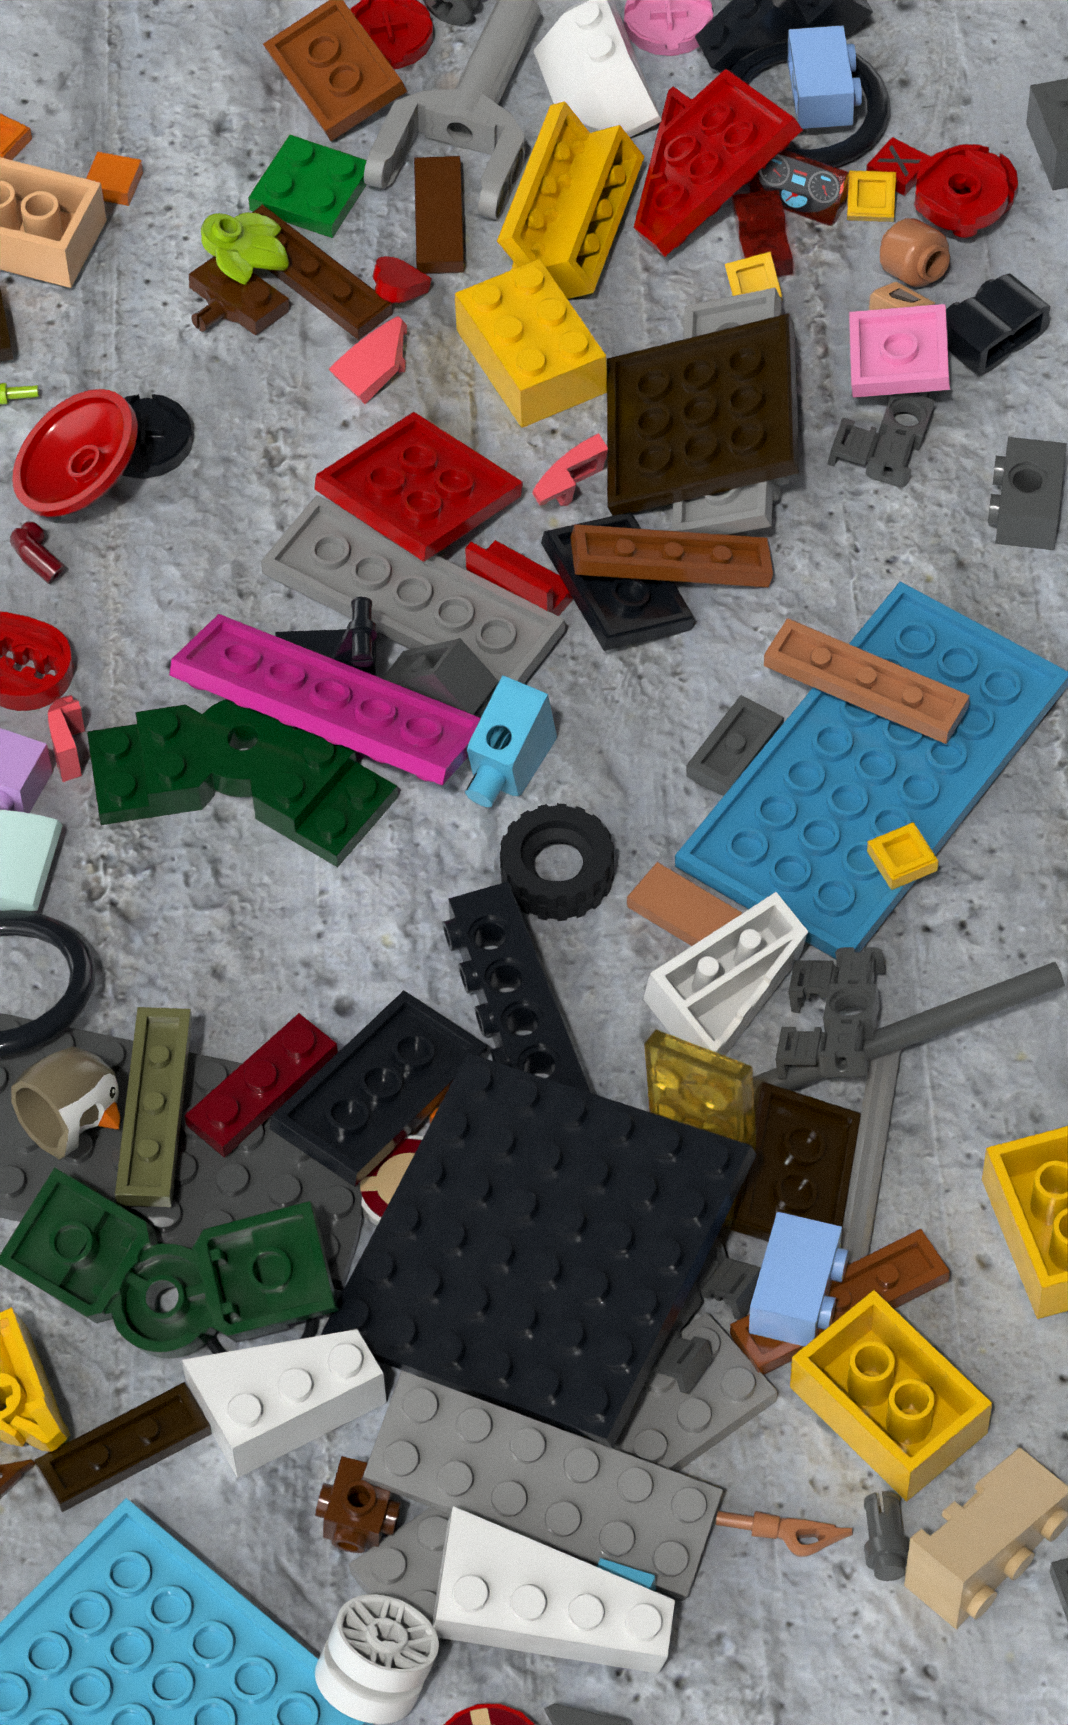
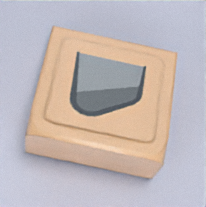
M893 282L876 289L870 295L869 310L935 305V302L898 282Z

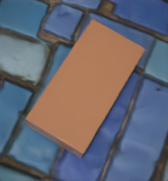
M656 862L627 896L628 908L691 946L742 914L739 910L659 862Z

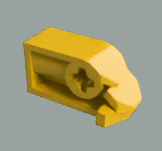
M11 1307L0 1312V1441L23 1447L26 1442L41 1451L52 1452L63 1444L71 1434L68 1426L62 1419L29 1328Z

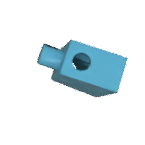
M502 675L467 747L473 778L465 790V794L473 802L484 807H492L500 791L512 796L522 795L557 739L549 695Z

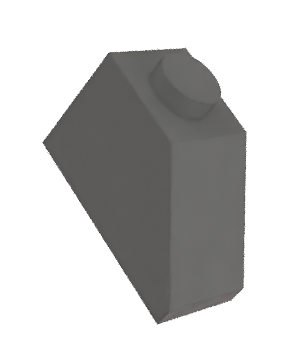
M461 638L403 651L382 678L475 716L485 709L489 702L487 696L498 683V680Z

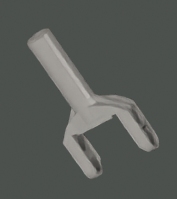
M535 0L496 1L455 89L423 90L393 102L367 157L364 170V183L366 185L381 189L392 185L417 133L421 132L425 133L426 138L445 142L458 148L471 149L491 155L480 179L482 189L478 202V214L496 220L500 218L525 165V147L523 145L525 134L512 114L498 104L539 18L540 7Z

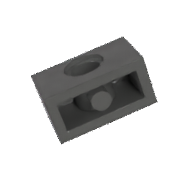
M1008 437L1006 456L996 455L992 485L1002 486L1001 495L991 494L988 523L997 524L995 544L1054 550L1067 443Z

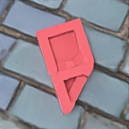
M399 316L389 320L350 348L329 368V371L359 400L366 404L397 372H405L406 360L402 356L403 335L407 334V325Z
M599 433L572 448L547 470L536 484L532 493L539 505H545L556 498L560 506H568L572 502L576 483L603 470L608 447Z
M72 695L56 699L48 710L49 728L62 782L82 776L77 747L72 735L84 732L85 728L79 701L73 700Z

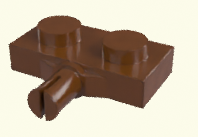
M215 256L189 273V288L206 299L208 303L206 307L191 316L193 325L197 329L200 327L201 332L206 331L207 328L218 320L227 319L239 323L256 336L289 312L288 297L254 273H252L251 278L245 285L235 281L220 270Z

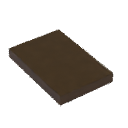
M762 1081L755 1091L746 1144L751 1145L755 1151L756 1157L736 1196L730 1230L769 1242L777 1212L843 1227L861 1113Z

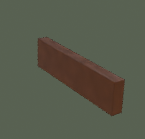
M261 205L252 212L269 217L281 227L276 238L286 250L289 266L285 271L267 270L357 340H360L393 314L391 302L380 298L374 289L267 207Z

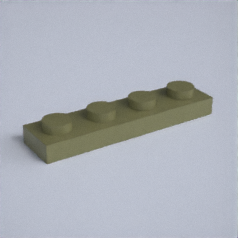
M137 1007L115 1189L117 1205L172 1207L192 1029L191 1009Z

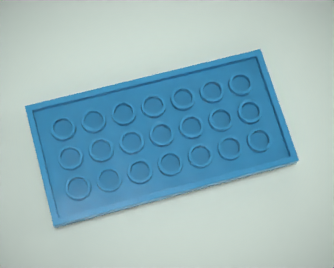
M901 581L849 644L970 695L969 708L948 743L944 744L813 687L675 855L676 868L748 909L777 892L808 930L805 942L835 959V952L839 948L853 947L855 952H861L915 883V881L891 890L869 856L867 842L914 822L936 856L1068 687V671Z

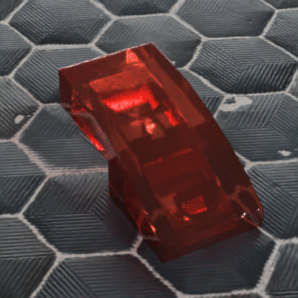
M779 191L732 195L741 258L745 259L771 252L776 275L793 274V257L786 235L785 213Z

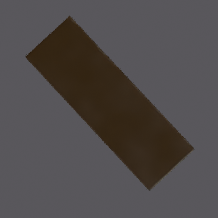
M185 1382L71 1440L56 1450L35 1459V1463L61 1512H64L211 1435L212 1432L209 1422Z

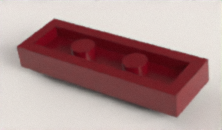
M298 1013L184 1115L186 1126L225 1158L338 1053L337 1043Z

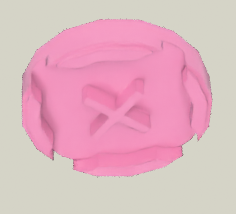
M627 0L624 10V27L629 39L639 49L655 55L665 56L689 53L700 47L695 36L714 18L712 4L710 0Z

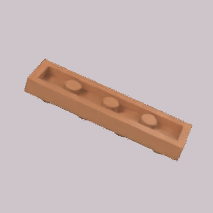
M789 618L786 619L764 654L765 667L944 744L948 743L969 708L970 695Z

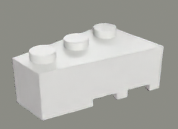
M775 892L650 973L643 1000L706 1079L709 1078L792 969L794 961L800 958L808 930L778 893Z
M358 1329L182 1360L186 1385L209 1422L211 1432L237 1478L387 1403L383 1371Z

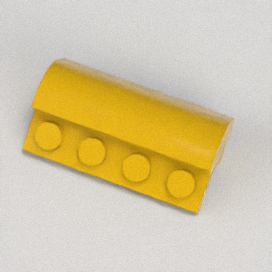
M565 101L550 105L497 239L503 250L514 261L511 270L540 259L567 299L594 293L645 157L620 125L590 133Z

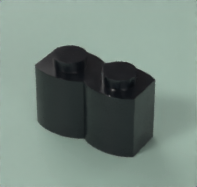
M1011 273L1002 275L995 280L989 279L981 285L975 297L968 298L961 303L955 302L946 309L948 350L977 375L985 374L1000 365L1012 352L1023 349L1044 333L1048 326L1050 305Z

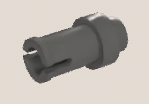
M882 1491L884 1512L882 1513L881 1506H878L877 1493L875 1492L864 1499L869 1540L864 1545L865 1561L868 1568L874 1570L876 1579L894 1581L905 1575L909 1551V1541L903 1537L900 1497L896 1493Z

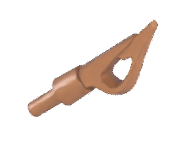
M717 1511L715 1524L752 1531V1537L778 1538L783 1540L788 1549L797 1557L810 1556L853 1535V1528H837L832 1524L780 1518L777 1515L755 1511L754 1516ZM815 1537L818 1539V1542L803 1545L797 1539Z

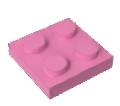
M945 304L849 312L853 398L950 390Z

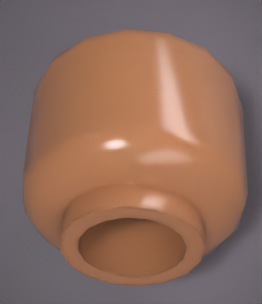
M905 218L898 221L882 237L880 263L883 269L912 287H924L943 276L948 268L950 254L946 236L918 219Z

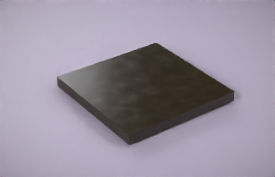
M789 313L607 358V508L612 516L628 512L634 513L799 474L794 322Z

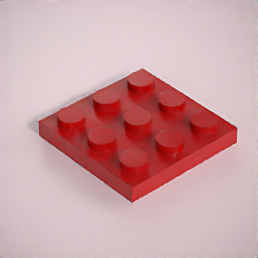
M412 412L317 473L314 490L425 562L520 498L523 481L419 414Z

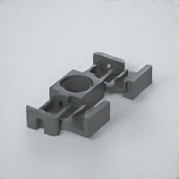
M931 391L891 395L878 433H876L877 428L871 426L870 431L854 426L855 421L842 417L827 465L834 466L837 458H843L862 465L868 462L866 475L869 478L897 487H905L908 484L912 470L905 467L911 449L919 451L935 400L929 398ZM909 412L918 419L919 423L913 426L902 425L895 420L894 414ZM846 430H850L848 440L846 442V445H844L846 441V438H844ZM891 467L893 472L887 473L884 468Z
M853 947L839 948L835 952L837 967L834 966V961H794L788 991L791 1012H799L800 1006L803 1004L804 994H806V999H810L812 993H818L820 999L827 998L823 1016L825 1032H822L821 1027H815L814 1031H797L796 1027H781L775 1058L778 1079L787 1078L791 1065H816L817 1062H819L820 1074L825 1077H863L868 1073L866 1051H862L863 1039H874L880 1003L877 984H873L875 973H885L883 953L880 948L866 947L864 952H855ZM857 1007L864 1009L862 1012L854 1015H842L839 1013L847 1008ZM839 1058H846L847 1064H838Z
M715 1240L651 1371L676 1378L680 1392L688 1394L713 1360L708 1340L694 1336L690 1341L679 1336L681 1329L702 1303L699 1292L705 1298H709L713 1294L717 1301L720 1297H723L724 1303L731 1305L734 1319L739 1320L745 1317L750 1310L761 1267L727 1258L723 1244Z

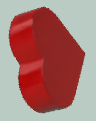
M390 256L380 257L376 260L372 275L376 282V294L383 300L392 303H403L428 293L432 278L405 261Z

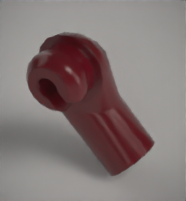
M25 522L21 528L13 530L10 536L11 546L29 568L50 584L61 574L65 565L41 545L45 537L42 528L35 522Z

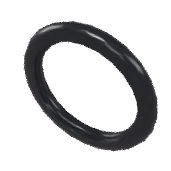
M788 40L773 42L749 53L738 60L730 72L747 83L762 70L777 64L787 63ZM856 53V72H851L852 78L860 77L861 87L867 98V114L862 126L856 133L846 140L829 147L811 150L786 148L779 154L828 170L854 161L868 151L884 132L890 116V98L883 79L874 67Z
M20 910L0 911V936L18 935L32 937L55 946L67 960L70 971L69 985L65 994L55 1006L39 1018L17 1028L0 1031V1058L27 1052L51 1041L65 1031L84 1011L94 989L96 967L91 950L81 936L63 922L41 913Z

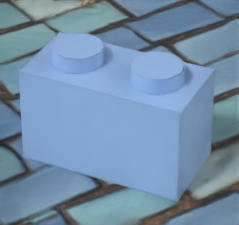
M844 25L789 29L787 63L796 121L802 129L853 125L854 106L862 104V89L860 77L852 78L851 72H856V51L854 44H846Z
M781 1212L776 1213L750 1305V1334L806 1346L818 1336L819 1329L825 1330L831 1325L836 1298L828 1295L832 1281L842 1283L849 1257V1250L840 1248L841 1226Z

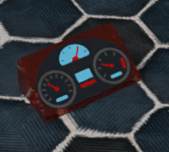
M784 150L774 156L756 173L752 179L750 197L825 225L833 226L847 205L849 172Z

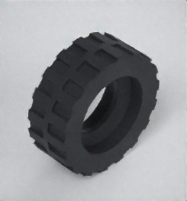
M557 803L556 806H547L545 804L538 806V809L533 811L527 810L520 814V818L516 822L512 821L508 826L507 834L502 837L500 851L501 882H509L517 905L521 907V911L528 915L531 913L538 916V919L546 921L548 919L567 921V918L582 917L590 909L593 908L595 910L601 904L602 898L604 896L607 897L611 890V881H614V845L611 842V834L607 827L601 825V820L594 814L591 816L585 812V809L578 806L573 808L568 807L567 804ZM548 844H567L579 851L583 859V865L579 873L572 879L564 881L544 880L532 868L531 861L534 853L540 847Z

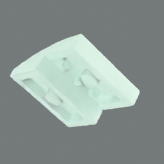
M0 810V911L38 910L63 826L59 820L31 813Z

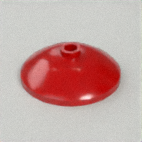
M93 389L73 395L52 408L33 427L17 454L12 481L18 500L34 514L56 517L82 510L105 495L126 470L135 449L138 425L136 414L131 405L114 391Z

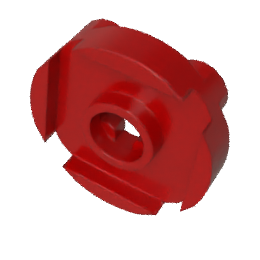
M965 149L964 155L949 156L950 150L938 152L929 157L917 172L914 206L931 223L951 230L958 237H972L977 234L979 229L996 222L1005 212L1009 186L1006 182L1007 174L1004 167L996 159L978 150ZM965 186L971 188L968 194H959L952 189L961 190Z

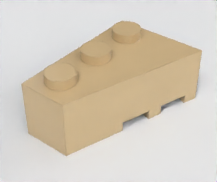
M1021 1447L976 1483L974 1489L977 1492L963 1506L954 1501L944 1509L941 1516L948 1522L930 1536L923 1529H920L910 1538L904 1586L956 1630L969 1616L975 1620L980 1618L994 1602L997 1596V1592L994 1590L1007 1577L1013 1581L1020 1577L1031 1564L1035 1556L1032 1551L1044 1538L1049 1542L1054 1541L1068 1525V1486Z

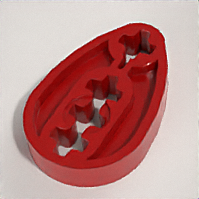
M0 611V656H2L0 658V706L15 711H31L50 705L67 691L73 679L74 665L68 640L60 630L46 622L24 615ZM8 651L12 652L13 659L7 657ZM29 661L34 662L35 668L25 666L21 671H18L16 668V663L26 665ZM50 670H54L55 676L47 673H49ZM37 672L40 674H44L45 676L42 679L38 678Z

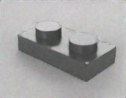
M740 695L686 765V777L724 796L782 726L784 717Z

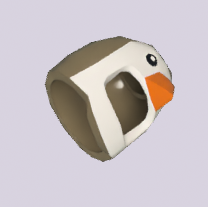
M70 1047L46 1056L25 1069L11 1086V1101L19 1123L40 1148L55 1156L58 1160L78 1148L79 1134L96 1126L111 1129L120 1128L121 1116L117 1106L119 1089L115 1073L99 1056L87 1050Z

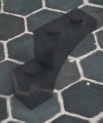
M731 0L695 38L711 68L721 73L749 53L770 43L787 39L789 29L844 25L845 38H847L873 13V10L867 0Z

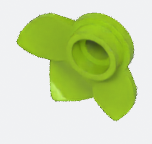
M245 212L235 217L223 213H215L209 215L201 226V242L205 250L216 257L217 265L221 271L241 284H247L253 273V268L285 271L289 266L286 250L276 238L281 227L267 216Z

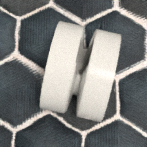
M377 1594L361 1595L352 1598L339 1610L329 1638L315 1668L317 1686L325 1699L333 1707L351 1718L373 1724H388L399 1721L412 1711L437 1656L439 1641L436 1631L421 1612L399 1599Z

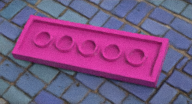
M221 614L212 619L171 659L169 676L184 681L193 688L209 691L233 701L240 707L251 708L276 718L285 725L296 726L323 737L332 744L343 745L368 755L377 762L390 764L415 774L424 781L435 782L442 786L468 758V743L481 719Z

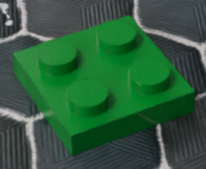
M289 135L249 195V210L254 211L261 205H264L286 223L333 238L366 187L364 183V170L367 160Z

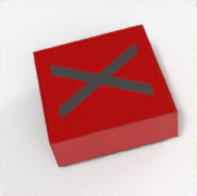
M892 137L867 164L866 171L896 172L895 191L905 196L916 184L919 168L931 156Z

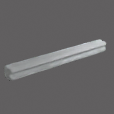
M901 1049L869 1062L841 1234L840 1248L849 1250L847 1265L869 1255Z

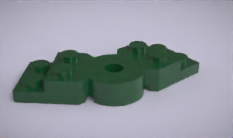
M229 699L214 704L203 714L186 704L135 712L137 724L87 731L101 825L202 810L215 796L214 790L235 797L252 796L256 820L338 868L398 798L397 785L357 763L355 750L343 745L332 744L323 737L303 729L293 730L292 726L285 725L276 718L251 708L240 707Z
M54 1167L0 1254V1265L96 1324L113 1319L117 1331L123 1338L141 1351L159 1358L171 1359L190 1355L205 1346L216 1332L237 1343L289 1329L288 1324L339 1311L315 1207L311 1201L203 1229L192 1247L193 1250L177 1244H158L155 1229L147 1222ZM166 1288H177L178 1301L175 1307L169 1312L157 1313L155 1309L157 1295Z

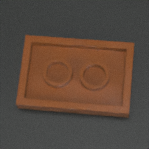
M343 0L327 1L263 43L269 56L330 141H333L407 92L403 81Z

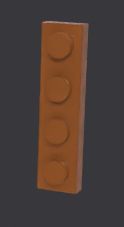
M574 524L571 534L575 575L769 587L773 576L768 539L765 537Z
M922 1229L847 1265L842 1283L832 1281L828 1295L836 1298L831 1325L873 1290L895 1309L949 1281V1269ZM750 1314L730 1324V1335L734 1342L751 1361L756 1371L761 1372L763 1375L792 1361V1357L805 1347L750 1334ZM819 1329L818 1335L821 1334L824 1331V1329Z

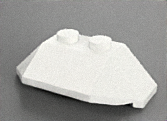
M583 0L568 8L533 50L553 103L565 101L588 130L595 132L620 125L627 135L632 137L662 121L614 0Z

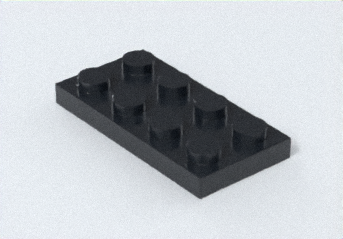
M403 990L271 1116L270 1130L355 1187L443 1101L467 1053L486 1059L488 1045Z

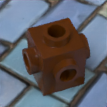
M341 1456L334 1484L323 1483L315 1516L324 1518L323 1538L332 1540L333 1546L350 1553H363L365 1549H371L373 1546L379 1547L383 1534L394 1535L401 1502L393 1500L394 1493L362 1480L367 1462Z

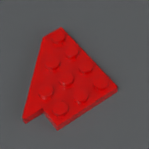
M727 69L722 71L693 99H690L674 86L671 87L667 93L661 117L662 121L658 128L633 228L642 240L666 257L673 249L683 244L687 236L708 217L714 215L721 205L737 190L749 183L756 173L774 156L784 151L803 129L792 115Z

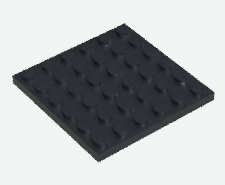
M467 1053L337 1302L339 1311L331 1313L321 1335L358 1329L375 1360L613 1448L750 1170L756 1153L749 1144Z

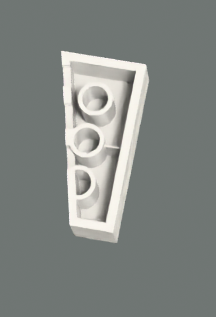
M453 1506L447 1523L432 1626L438 1638L659 1674L668 1657L675 1600Z

